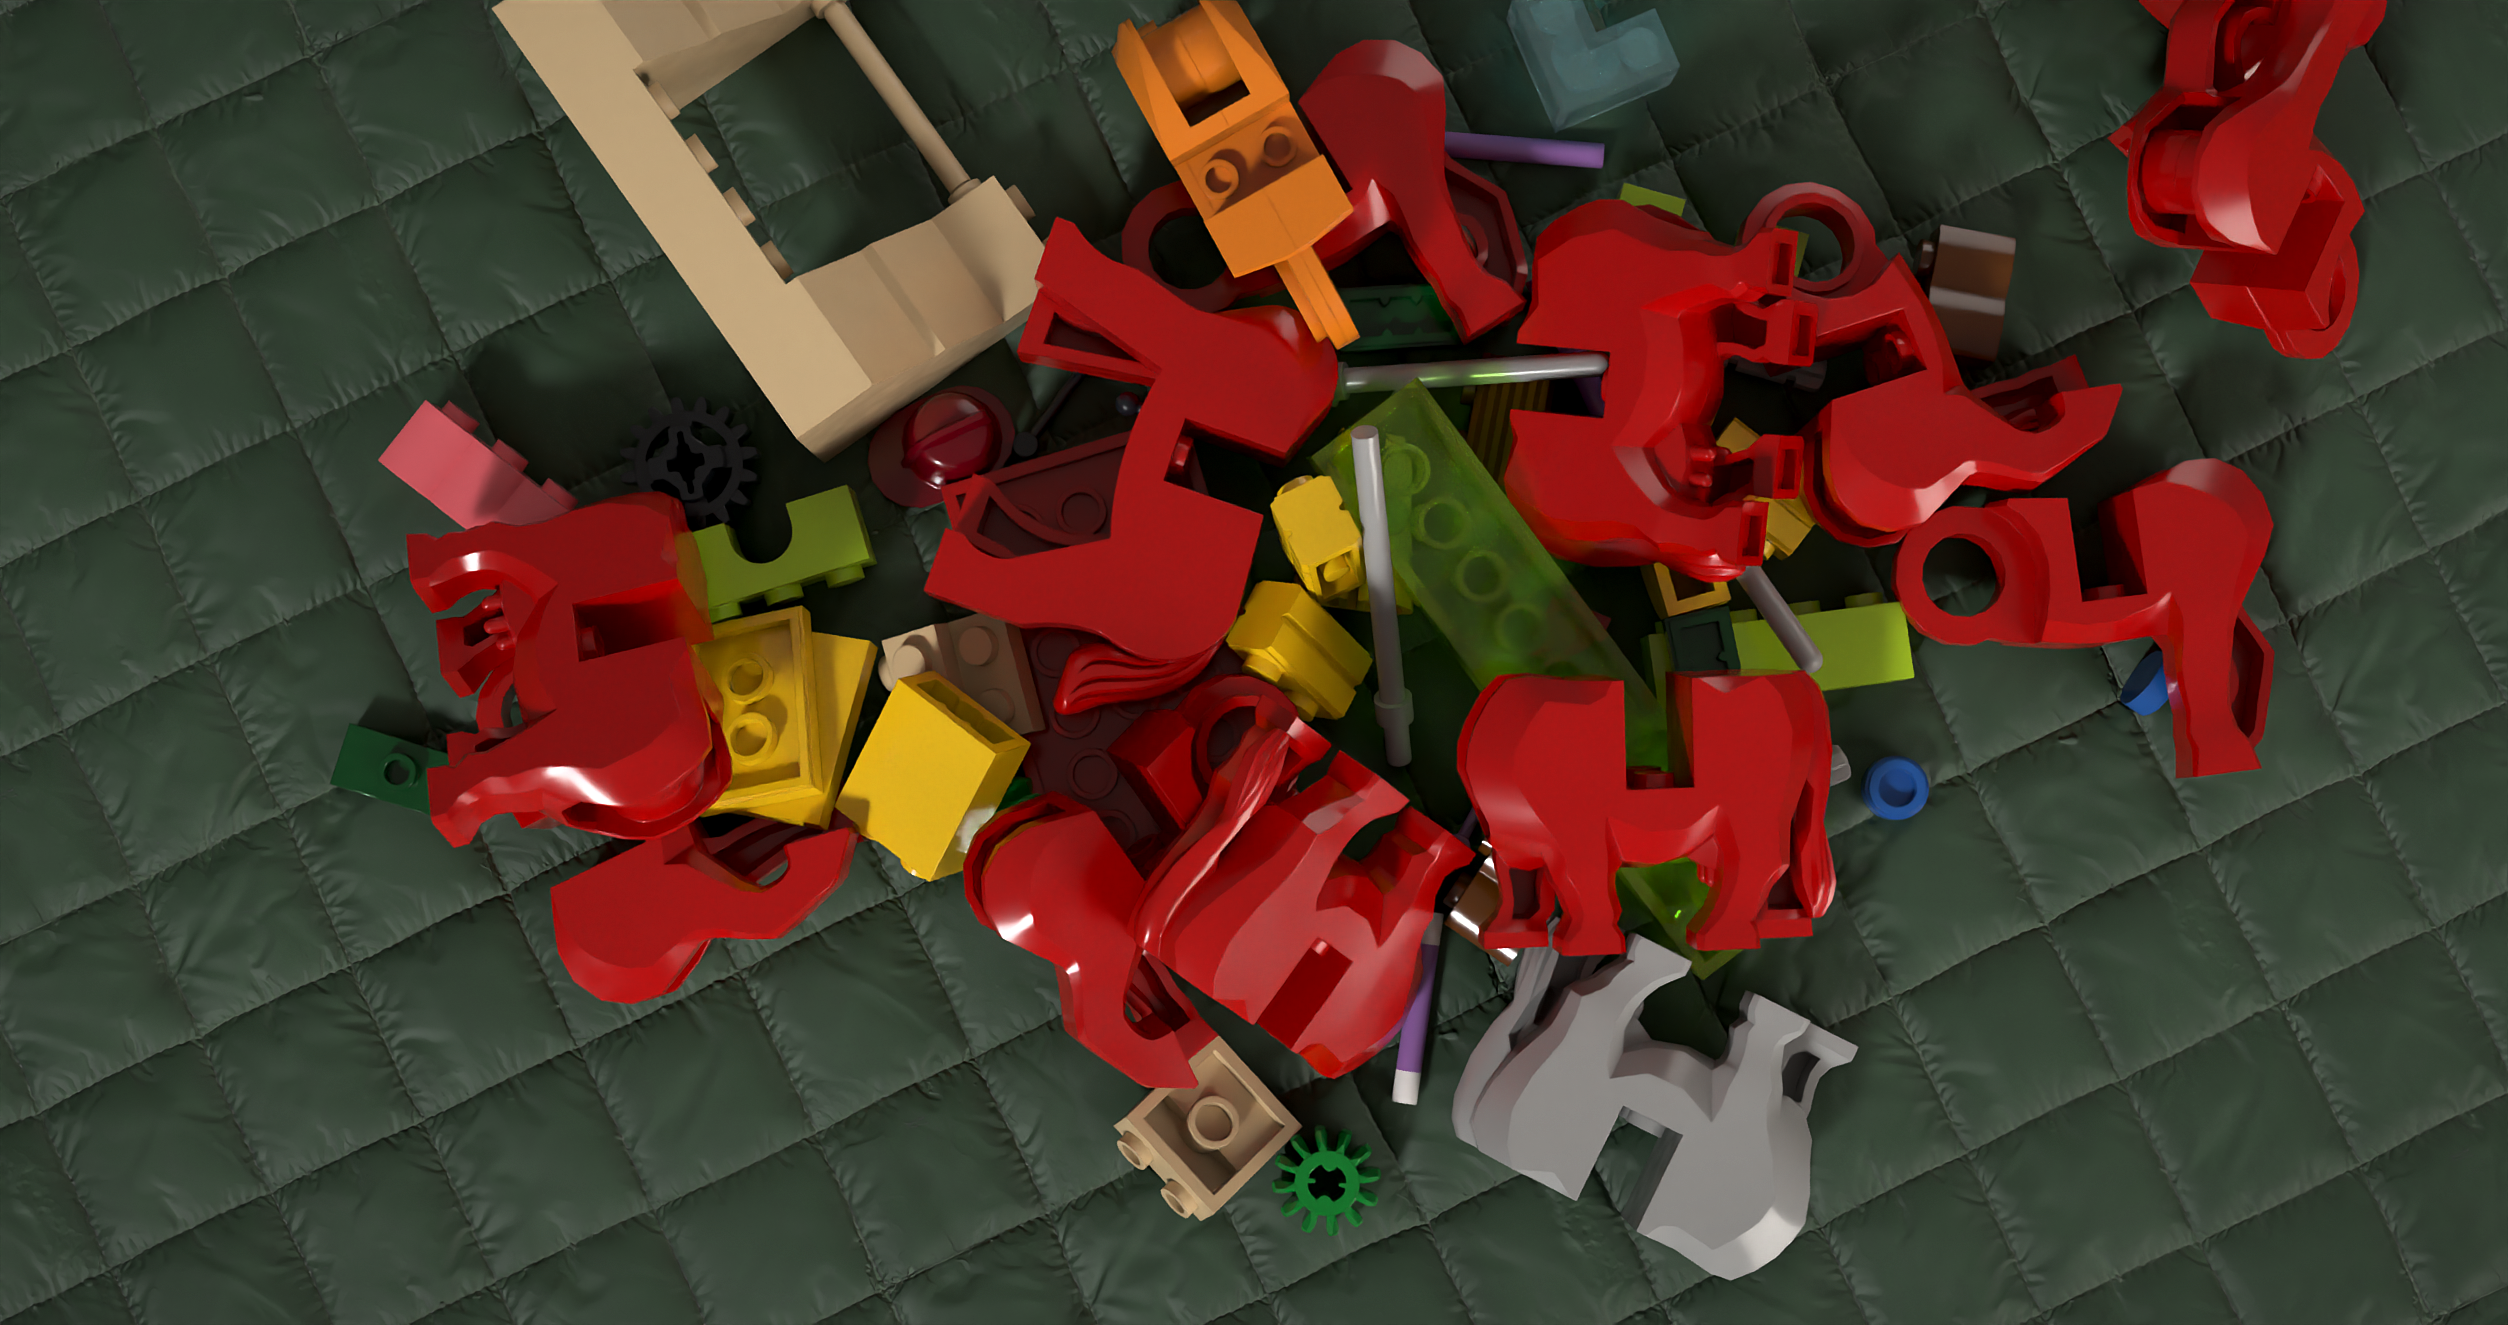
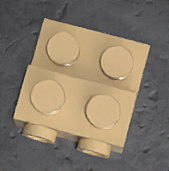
M977 613L949 623L933 624L882 641L885 655L879 660L878 672L887 690L892 692L898 678L935 670L1020 736L1046 729L1018 626Z
M1220 1036L1216 1037L1188 1060L1199 1083L1195 1089L1153 1088L1114 1125L1122 1135L1117 1141V1146L1125 1158L1140 1170H1144L1150 1165L1166 1183L1161 1189V1194L1168 1205L1180 1216L1188 1218L1193 1213L1200 1221L1215 1214L1303 1127Z

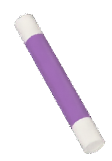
M1434 912L1433 919L1424 931L1421 940L1423 976L1414 1004L1401 1030L1391 1100L1398 1103L1417 1105L1444 914Z

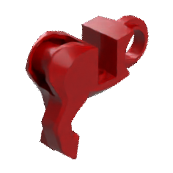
M2184 0L2170 20L2166 68L2161 93L2137 121L2132 135L2127 168V197L2130 221L2138 236L2160 247L2204 250L2189 282L2211 318L2263 329L2272 348L2285 357L2301 359L2324 358L2338 345L2345 334L2356 306L2359 267L2356 248L2350 233L2365 210L2353 180L2341 163L2313 133L2319 109L2333 85L2347 44L2375 0H2292L2288 20L2255 72L2246 81L2241 61V40L2244 32L2249 25L2275 26L2283 0Z
M1363 40L1336 54L1300 98L1297 115L1319 155L1323 154L1354 209L1350 215L1312 245L1324 268L1328 272L1344 264L1384 234L1392 231L1400 236L1416 266L1433 287L1442 308L1453 321L1464 346L1499 324L1502 328L1508 326L1515 317V314L1524 309L1527 302L1522 296V292L1528 276V267L1520 235L1506 192L1451 159L1447 151H1445L1447 112L1442 74L1422 53L1396 40ZM1182 180L1152 190L1132 209L1122 231L1123 264L1139 269L1185 303L1198 310L1209 313L1227 311L1239 299L1259 294L1260 298L1287 289L1274 264L1234 278L1227 265L1224 273L1212 284L1196 290L1179 289L1165 283L1154 271L1150 261V246L1156 233L1166 223L1179 217H1202ZM1468 241H1469L1470 245H1471L1472 248H1473L1475 257H1474L1473 252H1472V250H1471V248H1470V246H1469V244H1468Z
M1814 182L1786 184L1764 196L1740 224L1736 246L1747 243L1760 227L1776 228V223L1787 217L1805 216L1819 220L1832 230L1840 243L1843 260L1838 276L1828 281L1812 282L1794 275L1791 297L1765 294L1757 300L1766 306H1770L1782 299H1795L1817 304L1819 312L1813 363L1861 348L1864 353L1863 369L1871 387L1831 400L1794 435L1803 436L1805 442L1798 496L1812 522L1837 541L1865 548L1896 544L1911 528L1921 526L1960 485L1981 486L2027 494L2048 481L2081 454L2101 441L2107 434L2123 388L2120 383L2089 388L2076 354L2050 366L2029 371L2017 378L1995 382L1969 391L1962 381L1948 338L1937 314L1900 252L1889 260L1876 245L1874 227L1861 207L1838 189ZM1772 362L1763 363L1770 378L1803 367ZM2038 428L2037 430H2034V431H2031V432L2028 431V430H2026V429Z
M2216 458L2187 460L2176 464L2170 469L2160 470L2098 503L2097 508L2109 586L2086 589L2084 592H2081L2068 498H2008L1986 503L1980 507L1952 506L1934 512L1921 526L1911 528L1901 539L1892 558L1891 588L1896 602L1900 603L1902 611L1906 615V619L1917 632L1945 645L1972 646L1989 640L2000 642V645L2048 649L2093 648L2127 640L2151 637L2162 649L2166 687L2173 713V738L2176 750L2175 778L2262 769L2254 748L2263 739L2275 652L2251 620L2242 603L2265 557L2274 524L2263 494L2243 470ZM1949 537L1964 538L1979 545L1991 558L1996 572L1995 590L1989 603L1976 615L1970 617L1953 616L1939 609L1928 597L1922 581L1923 563L1930 549L1939 541Z
M515 657L504 661L496 667L479 692L476 711L479 731L485 727H513L511 709L516 695L513 684ZM842 780L840 783L836 801L844 787V783ZM835 807L833 808L827 831L756 818L721 837L710 838L700 817L671 834L655 840H645L646 842L551 887L553 922L558 954L573 981L601 1001L636 1004L674 992L682 986L700 963L714 938L780 939L787 935L843 884L849 874L856 844L870 841V839L861 835L856 830V827L853 826V821ZM539 811L513 812L521 828L553 829L562 824ZM788 862V867L782 876L767 885L759 884L764 878Z
M1245 673L1222 674L1212 677L1195 686L1174 710H1145L1105 750L1162 830L1158 835L1149 834L1131 845L1124 853L1093 809L1056 791H1052L997 812L974 834L963 862L965 897L978 922L996 931L999 937L1051 961L1055 966L1065 1031L1102 1060L1136 1083L1147 1088L1195 1089L1199 1083L1188 1060L1219 1035L1203 1020L1191 1000L1177 987L1163 962L1139 946L1132 937L1125 933L1131 912L1150 871L1172 841L1193 820L1207 797L1213 772L1207 761L1206 742L1212 726L1224 713L1236 707L1254 706L1256 708L1261 694L1301 719L1295 704L1275 685ZM1298 775L1290 783L1287 792L1296 783ZM1126 1004L1130 1007L1136 1023H1132L1125 1014Z

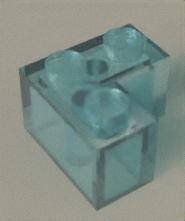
M1582 0L1511 1L1506 20L1555 133L1669 86L1680 68V64L1655 8L1596 32Z

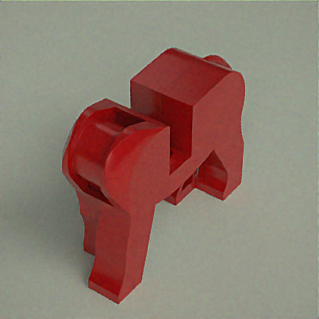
M1056 217L1034 277L1038 292L1017 349L1020 361L1151 387L1136 418L1122 458L1113 500L1111 533L1076 534L1045 526L1033 520L1013 505L991 479L973 473L954 529L945 528L924 591L934 598L1024 629L1039 627L1070 628L1090 632L1107 639L1109 642H1092L1075 648L1066 659L1052 702L1056 712L1062 715H1070L1103 704L1151 700L1170 693L1187 684L1201 673L1218 649L1226 642L1239 616L1262 532L1264 515L1170 482L1172 480L1180 484L1183 483L1194 452V447H1192L1194 439L1192 438L1284 469L1326 419L1337 387L1338 362L1329 338L1327 337L1317 343L1299 311L1279 305H1265L1212 313L1198 310L1185 303L1139 269L1109 259L1085 239L1075 223Z

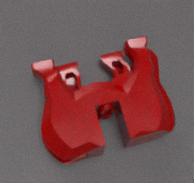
M1598 199L1578 206L1554 220L1537 237L1532 264V301L1528 314L1518 330L1517 343L1610 352L1609 367L1605 370L1601 381V396L1605 403L1603 416L1572 412L1510 409L1509 418L1513 441L1503 477L1510 513L1524 526L1525 531L1539 549L1557 559L1594 567H1623L1661 563L1680 574L1709 583L1728 582L1737 578L1746 571V566H1762L1769 502L1754 500L1758 497L1770 499L1797 498L1800 489L1805 444L1803 436L1764 434L1747 449L1732 453L1726 447L1717 446L1710 426L1714 421L1724 396V361L1728 358L1738 355L1751 362H1772L1775 364L1811 367L1813 363L1819 312L1817 304L1795 299H1782L1770 306H1766L1757 301L1765 294L1791 297L1798 231L1760 227L1747 243L1735 247L1714 240L1709 232L1700 230L1679 215L1651 204L1634 206L1625 200Z
M660 491L639 492L610 497L575 508L547 520L523 525L491 521L485 525L474 526L462 532H448L440 538L427 533L406 534L410 581L413 589L432 613L450 609L459 599L474 591L481 589L496 590L493 595L485 597L477 607L464 617L436 620L441 675L459 698L474 694L492 670L504 661L515 657L513 684L523 720L522 724L504 728L485 727L476 734L462 731L447 734L449 765L427 768L431 820L433 825L453 848L470 844L480 825L494 815L539 811L568 827L621 839L655 840L671 834L697 819L730 786L733 777V761L723 729V696L691 646L715 640L708 609L707 580L697 541L687 525L685 510L681 500Z
M1729 669L1665 672L1668 771H1661V766H1626L1624 680L1602 674L1549 676L1517 673L1497 675L1478 695L1464 721L1457 741V771L1485 837L1492 846V863L1499 888V898L1494 912L1478 926V942L1484 949L1549 947L1546 921L1555 911L1556 892L1563 915L1552 934V948L1563 956L1626 953L1625 937L1617 925L1622 913V907L1616 892V872L1619 868H1646L1687 857L1691 862L1697 863L1698 880L1710 887L1703 906L1686 925V943L1696 950L1761 948L1760 938L1813 936L1811 918L1824 916L1833 900L1836 887L1832 855L1824 826L1830 789L1833 749L1828 705L1820 685L1806 670Z
M1261 694L1255 708L1256 723L1243 733L1239 745L1227 760L1214 769L1207 797L1193 820L1172 841L1150 871L1131 912L1125 933L1132 937L1139 946L1154 955L1206 995L1229 1008L1250 1024L1254 1025L1255 1022L1290 1050L1300 1054L1316 1072L1335 1079L1354 1070L1375 1056L1403 1027L1416 999L1423 976L1421 940L1424 931L1433 919L1437 892L1445 876L1458 868L1469 865L1476 856V853L1446 829L1413 807H1404L1410 801L1380 776L1341 750H1339L1330 764L1327 775L1301 793L1295 789L1287 792L1294 778L1308 765L1321 760L1332 744L1297 716ZM1400 811L1394 830L1383 834L1370 852L1359 862L1341 853L1360 828L1374 819Z

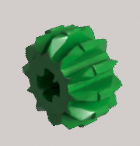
M1317 1124L1314 1127L1316 1146L1309 1148L1304 1137L1299 1133H1296L1290 1139L1293 1148L1300 1155L1298 1160L1287 1154H1277L1275 1164L1282 1170L1293 1173L1294 1176L1279 1177L1273 1180L1272 1190L1275 1193L1281 1194L1296 1192L1295 1195L1283 1203L1281 1212L1285 1217H1289L1305 1207L1307 1210L1301 1223L1303 1231L1310 1233L1316 1225L1318 1215L1325 1216L1328 1235L1336 1236L1339 1233L1337 1214L1344 1212L1348 1221L1354 1227H1358L1363 1223L1360 1212L1353 1205L1355 1200L1367 1206H1376L1378 1202L1377 1194L1372 1190L1361 1187L1360 1183L1380 1180L1381 1170L1375 1166L1356 1168V1166L1371 1155L1372 1148L1365 1142L1358 1145L1348 1154L1346 1149L1352 1137V1132L1349 1128L1342 1127L1338 1132L1335 1144L1331 1145L1327 1144L1325 1125ZM1322 1165L1328 1172L1337 1167L1340 1168L1344 1173V1176L1337 1177L1339 1187L1341 1188L1333 1194L1326 1188H1321L1316 1192L1313 1191L1308 1183L1316 1182L1315 1175L1312 1172L1315 1167Z

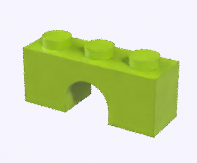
M844 485L786 503L792 524V539L787 550L779 558L768 563L760 564L748 561L741 551L735 529L725 523L692 532L697 541L707 580L708 609L712 624L737 619L743 616L741 606L765 599L767 607L793 602L804 597L802 587L826 580L828 588H836L865 578L863 568L875 565L877 561L856 492L848 485Z

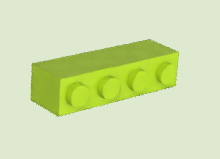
M1883 592L1844 597L1846 609L1821 612L1819 600L1787 604L1823 656L1821 668L1814 673H1809L1820 685L1822 691L1914 678L1906 615L1902 611L1899 602L1884 603ZM1756 609L1729 612L1741 669L1800 670L1766 620H1758ZM1661 621L1655 622L1656 634L1647 635L1640 639L1651 714L1666 712L1665 672L1672 671Z

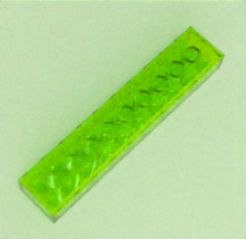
M1418 377L1408 380L1306 457L1319 476L1331 477L1344 502L1345 510L1349 511L1355 525L1362 533L1351 431L1362 425L1376 427L1379 435L1393 575L1481 692L1497 675L1533 673L1549 676L1602 674L1624 680L1626 766L1653 765L1661 766V771H1668L1666 711ZM1687 857L1646 868H1619L1616 872L1674 952L1692 961L1689 971L1700 979L1704 980L1744 950L1702 951L1696 950L1686 943V925L1701 909L1710 889L1709 886L1698 880L1697 863L1691 862Z

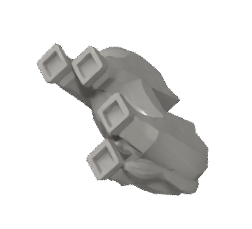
M1550 916L1546 921L1549 947L1523 949L1517 969L1513 1000L1491 1024L1469 1057L1453 1100L1451 1118L1456 1136L1511 1169L1577 1201L1619 1115L1625 1118L1627 1122L1658 1137L1621 1213V1216L1635 1231L1675 1249L1710 1274L1733 1280L1756 1271L1776 1258L1794 1240L1805 1224L1810 1198V1156L1812 1138L1806 1118L1811 1109L1819 1078L1830 1068L1851 1062L1859 1047L1810 1023V1020L1750 991H1745L1740 1002L1739 1019L1729 1025L1727 1043L1719 1059L1713 1060L1689 1046L1652 1040L1638 1021L1644 1009L1643 1000L1658 987L1686 976L1692 961L1638 934L1629 932L1625 941L1626 953L1620 954V957L1592 975L1597 964L1606 955L1563 956L1552 948V934L1561 917ZM1620 928L1621 932L1624 935L1626 930Z

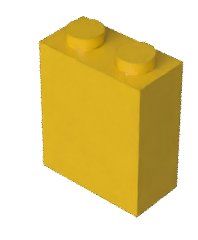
M935 670L898 678L834 807L853 821V826L856 827V830L861 835L878 841L900 858V863L905 870L914 876L931 882L963 871V862L974 834L994 816L1031 743Z

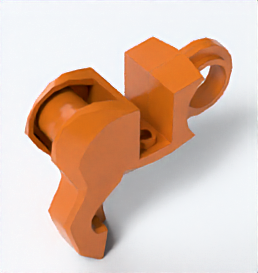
M1197 0V6L1160 27H1157L1154 20L1136 30L1130 18L1126 19L1118 25L1117 42L1111 51L1115 63L1165 154L1176 169L1200 212L1205 226L1234 278L1274 264L1317 343L1329 337L1336 349L1339 350L1360 338L1344 302L1312 246L1350 215L1354 209L1323 154L1319 155L1290 102L1289 91L1236 0Z

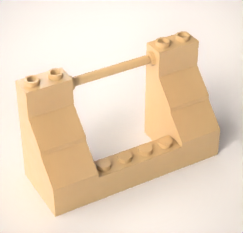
M503 0L492 8L494 13L793 435L824 464L1028 320L1038 292L1034 277L1049 237L1041 242L1027 223L1036 215L1015 185L1004 190L994 175L983 183L977 178L970 179L845 4L847 0ZM816 16L818 19H826L951 194L948 198L950 206L928 221L873 242L857 253L797 276L786 284L784 279L792 275L794 271L771 240L763 246H759L746 227L756 220L753 213L734 187H731L724 193L720 191L708 174L718 167L716 161L696 134L684 140L671 120L681 114L679 110L806 21Z

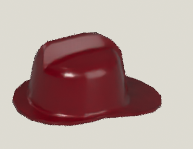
M960 385L936 392L896 412L879 426L870 442L868 466L872 481L885 497L901 506L924 508L944 501L940 487L972 478L973 473L982 475L1003 468L1013 450L1015 430L1011 415L999 398L982 388Z

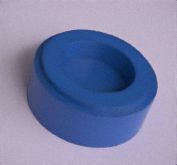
M2155 651L2143 659L2134 669L2121 692V702L2141 716L2152 714L2169 698L2162 651Z
M1903 756L1884 757L1875 761L1867 768L1861 781V794L1868 809L1875 815L1889 820L1906 819L1918 813L1926 803L1929 793V783L1924 770L1915 761Z

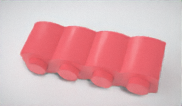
M425 400L378 459L386 468L430 500L466 530L474 526L485 525L491 521L523 525L547 520L573 510L579 502L575 496L550 478L542 486L536 483L523 472L530 462L500 439L496 441L492 448L473 433L480 423L449 400L442 409Z

